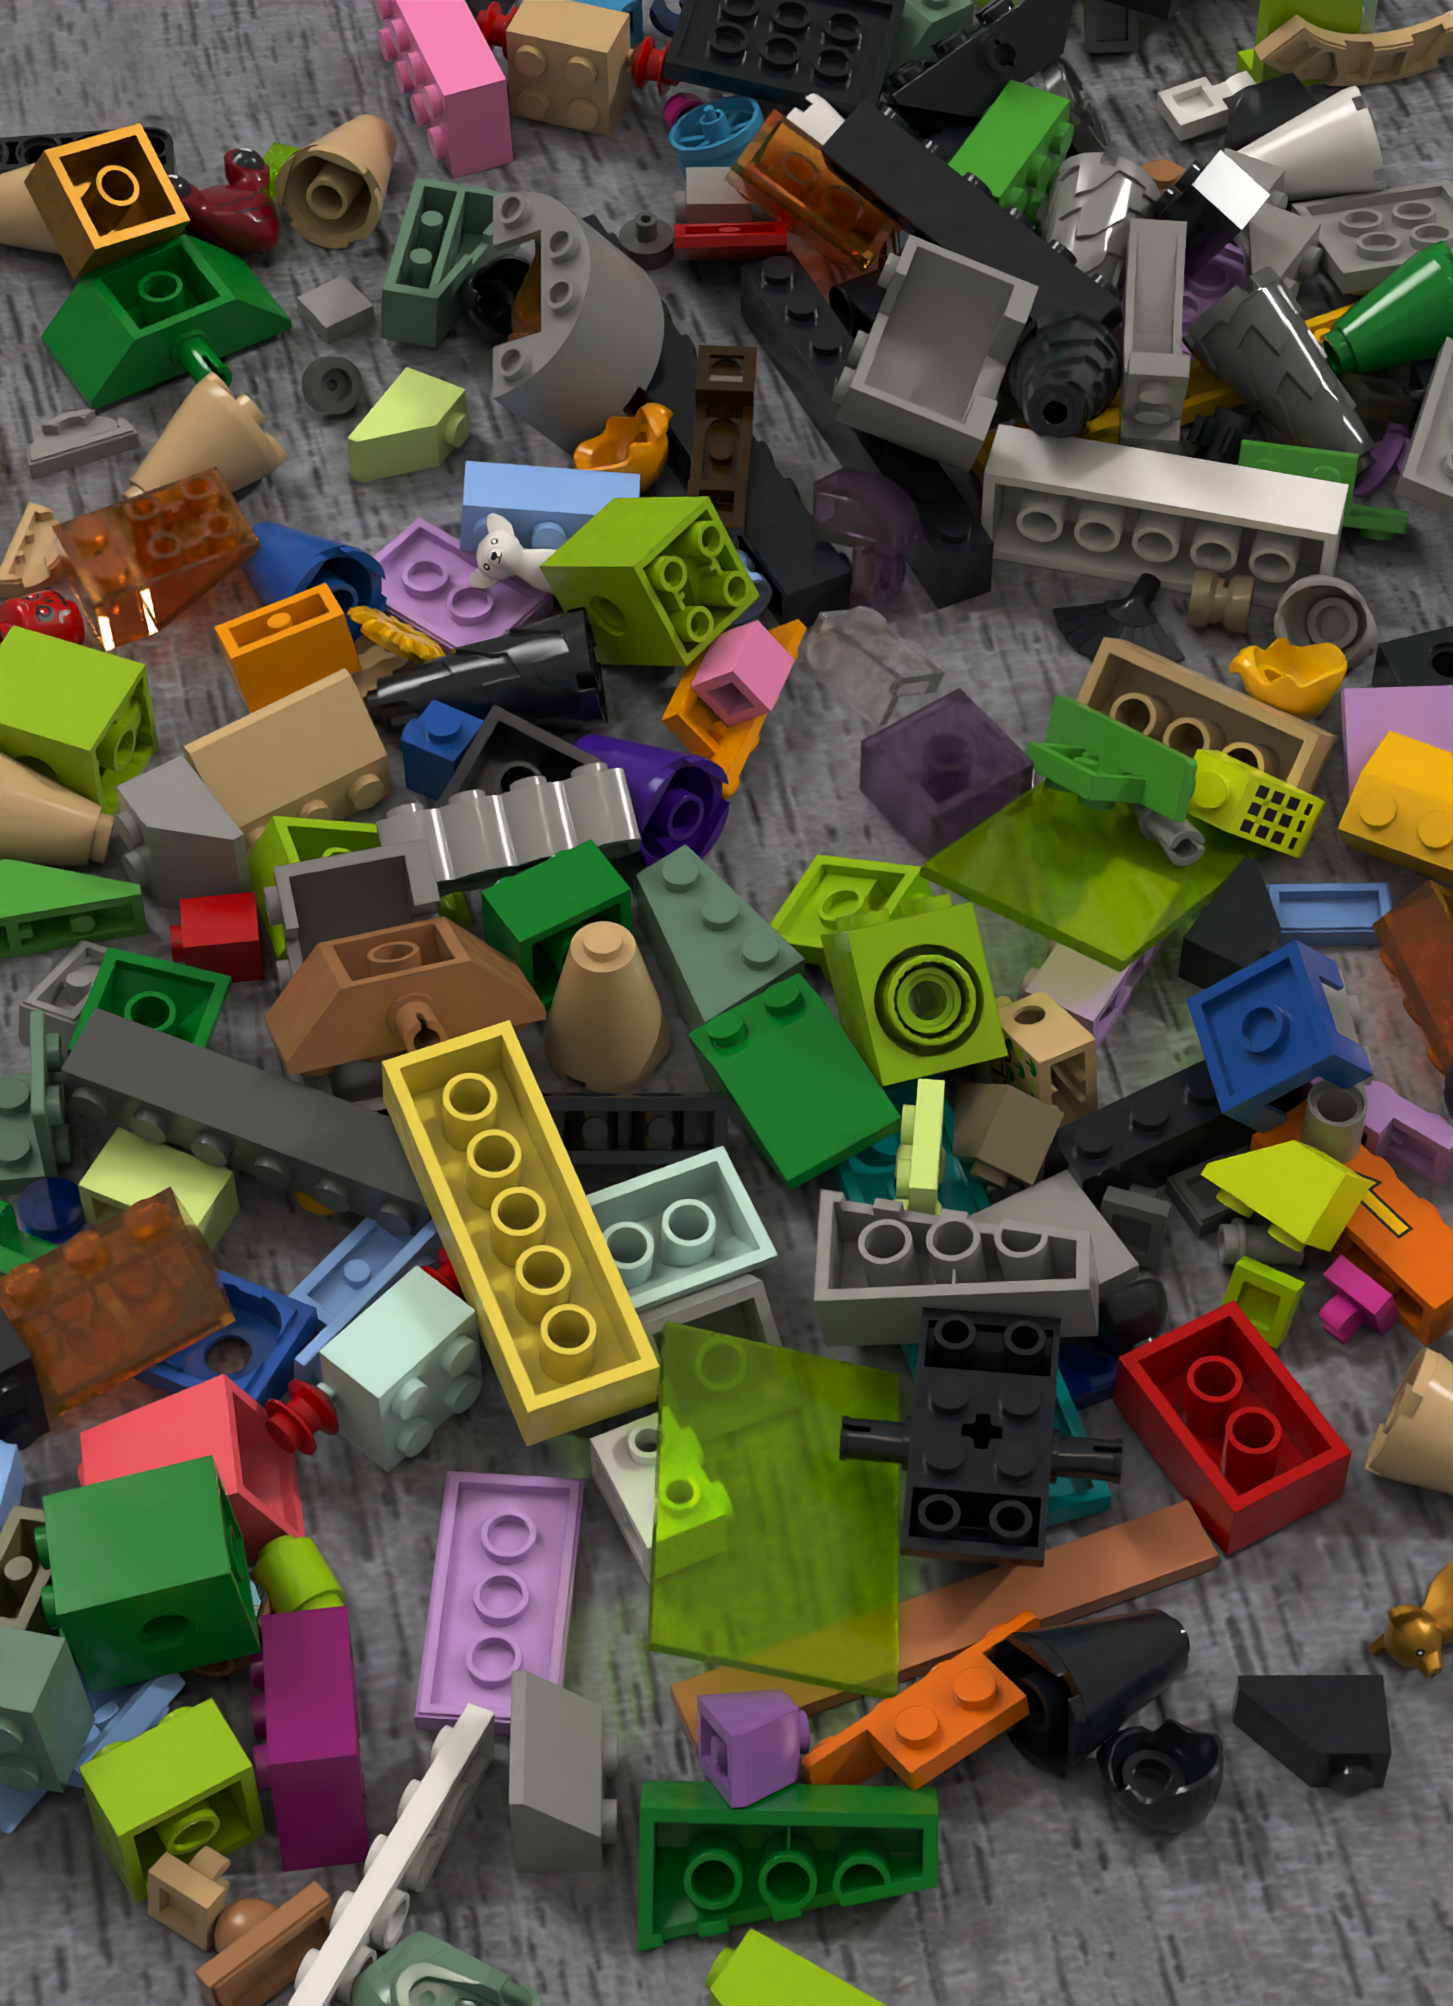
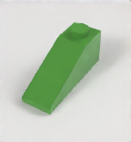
M0 860V959L74 947L81 940L97 943L149 934L140 884L17 860Z

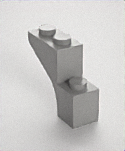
M1225 148L1223 152L1270 194L1244 229L1232 239L1243 253L1246 292L1249 293L1256 287L1249 276L1265 267L1271 266L1296 299L1301 284L1305 279L1313 280L1322 263L1324 251L1318 247L1321 223L1286 211L1288 195L1282 193L1285 169Z

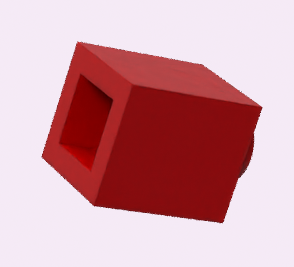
M256 892L180 899L181 925L170 926V942L174 963L185 962L187 966L232 976V983L265 980L262 935Z

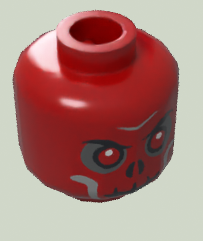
M43 590L10 598L0 607V644L13 625L82 645L84 642L85 627L78 607L73 601L66 600L56 591Z

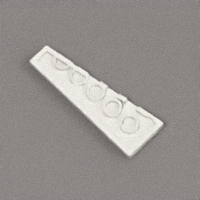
M468 1703L454 1728L445 1725L441 1729L431 1751L430 1768L422 1781L413 1779L406 1787L397 1811L398 1821L389 1836L380 1834L373 1842L365 1861L364 1878L355 1893L346 1890L338 1900L330 1921V1935L321 1950L311 1948L305 1955L296 1975L295 1993L287 2006H349L352 1987L358 1976L376 1961V1950L388 1952L395 1946L403 1931L402 1926L409 1908L410 1896L406 1892L408 1889L419 1893L424 1891L445 1846L451 1839L493 1758L495 1712Z

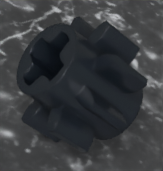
M1216 406L1211 418L1197 414L1186 437L1192 444L1198 446L1193 458L1237 465L1239 463L1242 439L1257 441L1256 438L1250 436L1256 423L1220 406Z

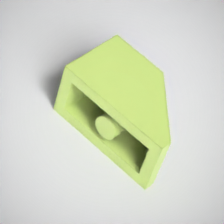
M406 367L347 438L352 479L363 483L440 466L455 447L459 448L464 444L469 435L471 417L467 415L466 389Z

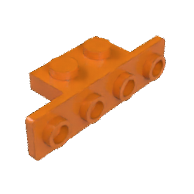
M1025 1610L1007 1623H1000L994 1626L981 1640L951 1660L938 1663L925 1677L893 1698L882 1700L873 1707L869 1714L835 1736H829L821 1740L801 1760L804 1783L860 1785L889 1766L913 1791H916L1029 1715L1027 1696L988 1657L989 1651L993 1646L1004 1641L1010 1634L1040 1628L1039 1619L1030 1610Z

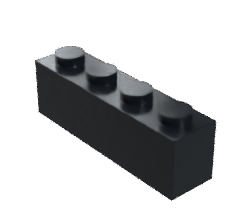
M1204 1059L1058 1128L1045 1156L1043 1180L1067 1170L1100 1212L1102 1199L1108 1185L1127 1191L1130 1190L1132 1183L1157 1189L1165 1185L1166 1179L1174 1174L1218 1155L1224 1154L1226 1156L1251 1144L1252 1135L1258 1131L1222 1114ZM1303 1085L1268 1104L1287 1113L1300 1104Z

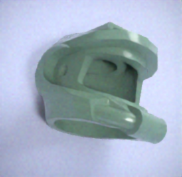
M417 1930L374 1961L358 1976L352 1987L349 2006H539L540 1996L533 1987L529 1985L520 1986L514 1983L507 1974L429 1933Z

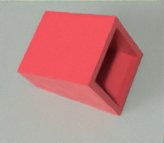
M225 1374L80 1432L82 1462L78 1465V1478L81 1487L213 1455L243 1534L247 1562L257 1561L261 1549L278 1537L284 1535H293L295 1538L306 1537L295 1452H286L271 1438L265 1427V1422L269 1419L266 1409Z

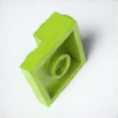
M817 854L769 925L805 958V963L820 965L827 983H831L820 934L837 931L836 918L888 908L890 918L899 916L897 903L933 895V892L921 866Z

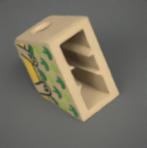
M1036 992L1015 1002L1008 996L995 998L1008 1056L989 1060L990 1075L993 1083L1009 1084L1064 1112L1058 1128L1098 1110L1096 1039L1047 993Z

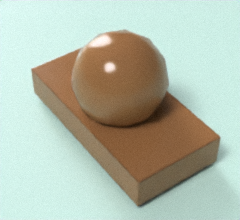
M313 1881L278 1909L275 1905L262 1898H243L230 1903L218 1916L214 1931L215 1949L218 1954L194 1972L208 2006H261L296 1979L298 1969L307 1952L311 1948L321 1950L330 1935L329 1926L334 1906L330 1895L316 1881Z

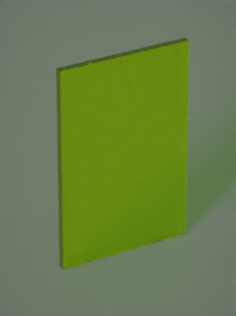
M1043 780L921 866L919 876L1121 972L1213 899L1245 856L1256 860L1258 863L1267 855L1269 847L1223 831L1187 813L1186 819L1205 838V843L1200 844L1204 846L1205 850L1201 857L1193 864L1177 866L1170 861L1158 843L1154 840H1147L1142 835L1138 826L1139 819L1125 803L1115 802L1114 809L1110 811L1092 809L1077 803L1078 794L1049 788L1044 785L1045 780Z
M666 1321L662 1328L647 1650L881 1699L893 1698L898 1694L899 1464L849 1459L847 1461L839 1460L843 1415L850 1416V1418L899 1422L898 1373Z

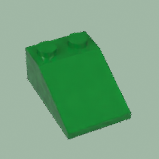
M800 973L771 985L759 995L728 1012L716 1015L706 1024L687 1033L709 1091L720 1092L728 1098V1114L790 1190L901 1130L902 1117L828 1005Z

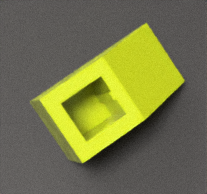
M1296 1140L1207 1163L1201 1173L1202 1176L1221 1188L1216 1195L1220 1202L1248 1218L1256 1211L1272 1222L1267 1230L1268 1234L1302 1253L1306 1245L1331 1252L1372 1185L1371 1182L1322 1150Z

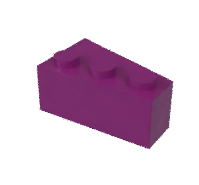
M347 1605L261 1615V1652L250 1655L253 1689L264 1688L265 1694L251 1695L255 1738H267V1744L253 1746L257 1789L272 1790L283 1872L365 1862L370 1850V1842L364 1806L366 1796L364 1775L361 1771L359 1715Z

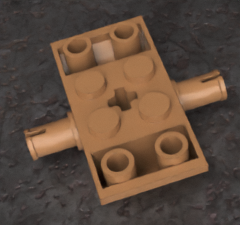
M442 916L317 943L266 1013L264 1019L266 1029L288 1076L299 1074L303 1077H319L333 1072L337 1065L359 1060L369 1063H382V1061L399 1056L401 1051L407 1050L409 1053L510 1020L515 1033L526 1029L531 1022L545 1020L546 1013L539 997L519 966L512 959Z

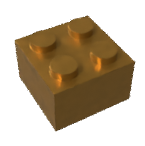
M141 123L44 150L24 181L74 280L83 277L85 273L179 236L190 222V218Z

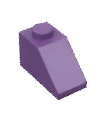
M781 1688L697 1695L698 1766L731 1808L747 1807L800 1780V1755L808 1754L810 1749L809 1722L805 1711H799V1707Z

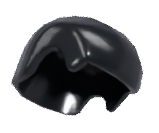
M511 254L488 260L475 268L464 282L459 301L461 315L466 326L484 342L496 345L532 334L536 330L535 324L541 313V273L527 259Z

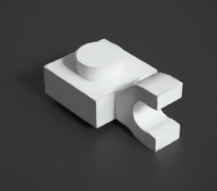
M1247 71L1237 73L1229 77L1225 82L1214 86L1211 85L1205 76L1158 92L1157 110L1179 141H1183L1229 125V117L1233 118L1245 88L1256 83Z

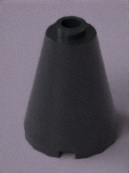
M1155 1608L1010 1634L1004 1641L993 1646L989 1651L988 1659L1027 1696L1029 1715L1015 1724L1016 1729L1006 1733L1014 1747L1033 1766L1049 1774L1076 1767L1186 1671L1190 1641L1186 1630L1177 1619Z

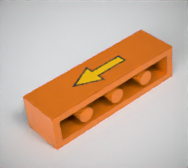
M1307 1099L1286 1113L1288 1118L1286 1122L1265 1133L1256 1132L1253 1134L1250 1152L1292 1140L1301 1142ZM1361 1144L1358 1154L1351 1161L1343 1165L1371 1182L1372 1185L1331 1252H1326L1335 1260L1342 1254L1391 1293L1400 1315L1398 1321L1427 1347L1453 1329V1230L1442 1220L1440 1213L1431 1202L1424 1198H1418L1397 1178L1393 1168L1385 1159L1373 1155Z

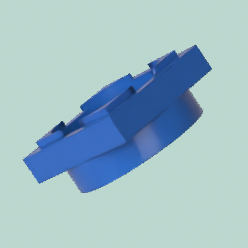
M198 1262L131 1361L130 1366L133 1378L163 1390L169 1395H173L221 1375L208 1368L205 1363L206 1353L213 1344L220 1340L238 1339L249 1346L251 1358L248 1364L240 1371L225 1375L265 1409V1404L270 1399L279 1401L288 1391V1383L294 1379V1358L300 1353L318 1325L316 1307L205 1263Z

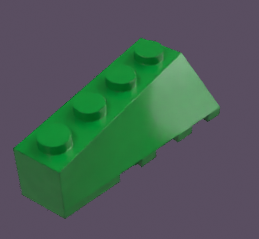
M643 1780L639 1808L637 1952L664 1946V1941L699 1934V1938L727 1933L731 1926L773 1918L774 1922L802 1917V1911L840 1903L842 1907L937 1887L939 1826L937 1788L920 1787L913 1791L909 1786L790 1784L747 1807L731 1808L711 1782Z

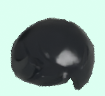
M1166 1719L1159 1728L1153 1731L1143 1726L1127 1727L1124 1730H1119L1107 1742H1104L1096 1753L1104 1783L1116 1805L1140 1824L1160 1832H1183L1203 1821L1213 1808L1223 1781L1224 1749L1218 1735L1212 1732L1193 1730L1173 1719Z

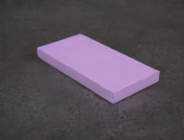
M447 1471L414 1716L416 1729L441 1731L445 1725L454 1728L467 1704L472 1703L495 1712L494 1734L510 1735L512 1671H528L564 1688L585 1501V1479Z

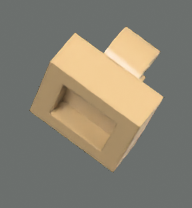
M209 1846L203 1847L194 1856L189 1865L170 1853L165 1852L148 1870V1915L207 1952L214 1944L217 1918L225 1910V1894L230 1888V1882L222 1878L221 1875L230 1866V1860Z

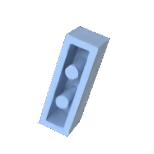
M465 461L459 551L477 552L479 543L489 534L486 518L492 513L499 514L509 521L513 527L514 535L524 549L543 548L558 550L613 498L640 497V474Z

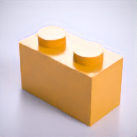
M327 583L320 584L214 627L232 681L250 714L344 668L350 674L362 670L345 614Z

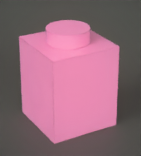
M758 620L721 633L711 643L690 687L730 727L772 711L795 659Z

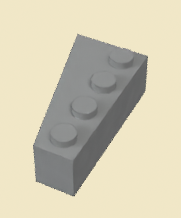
M821 1189L814 1304L826 1347L919 1343L923 1307L1061 1319L1060 1337L1098 1336L1099 1277L1090 1232L1006 1218L999 1225L972 1221L969 1219L968 1212L942 1208L940 1215L904 1210L903 1203L900 1201L876 1198L874 1204L871 1205L846 1201L843 1192Z

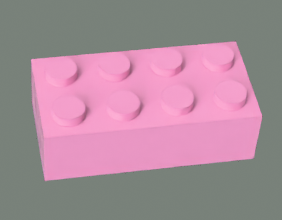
M374 0L380 19L384 20L385 29L378 30V40L385 61H394V72L398 87L402 94L410 93L413 116L419 127L425 125L427 127V139L434 159H443L452 179L513 163L506 78L466 1Z

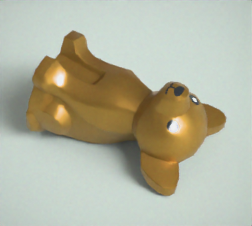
M1453 1560L1445 1565L1432 1580L1426 1591L1421 1609L1416 1605L1404 1604L1394 1607L1387 1612L1390 1621L1385 1628V1632L1368 1648L1372 1656L1389 1653L1402 1667L1417 1668L1425 1679L1433 1678L1443 1669L1441 1647L1444 1644L1453 1643Z

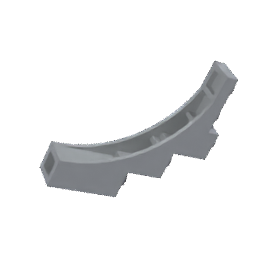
M1130 218L1120 346L1123 363L1118 411H1120L1118 445L1177 455L1181 415L1190 370V355L1182 354L1187 221Z

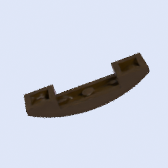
M699 345L695 387V420L687 497L709 496L728 535L744 536L751 467L757 347Z

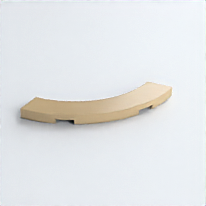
M1453 10L1410 27L1372 34H1347L1329 31L1305 21L1296 14L1253 48L1260 60L1270 68L1283 75L1293 72L1300 81H1305L1307 78L1324 80L1327 86L1381 84L1438 68L1439 59L1453 54Z

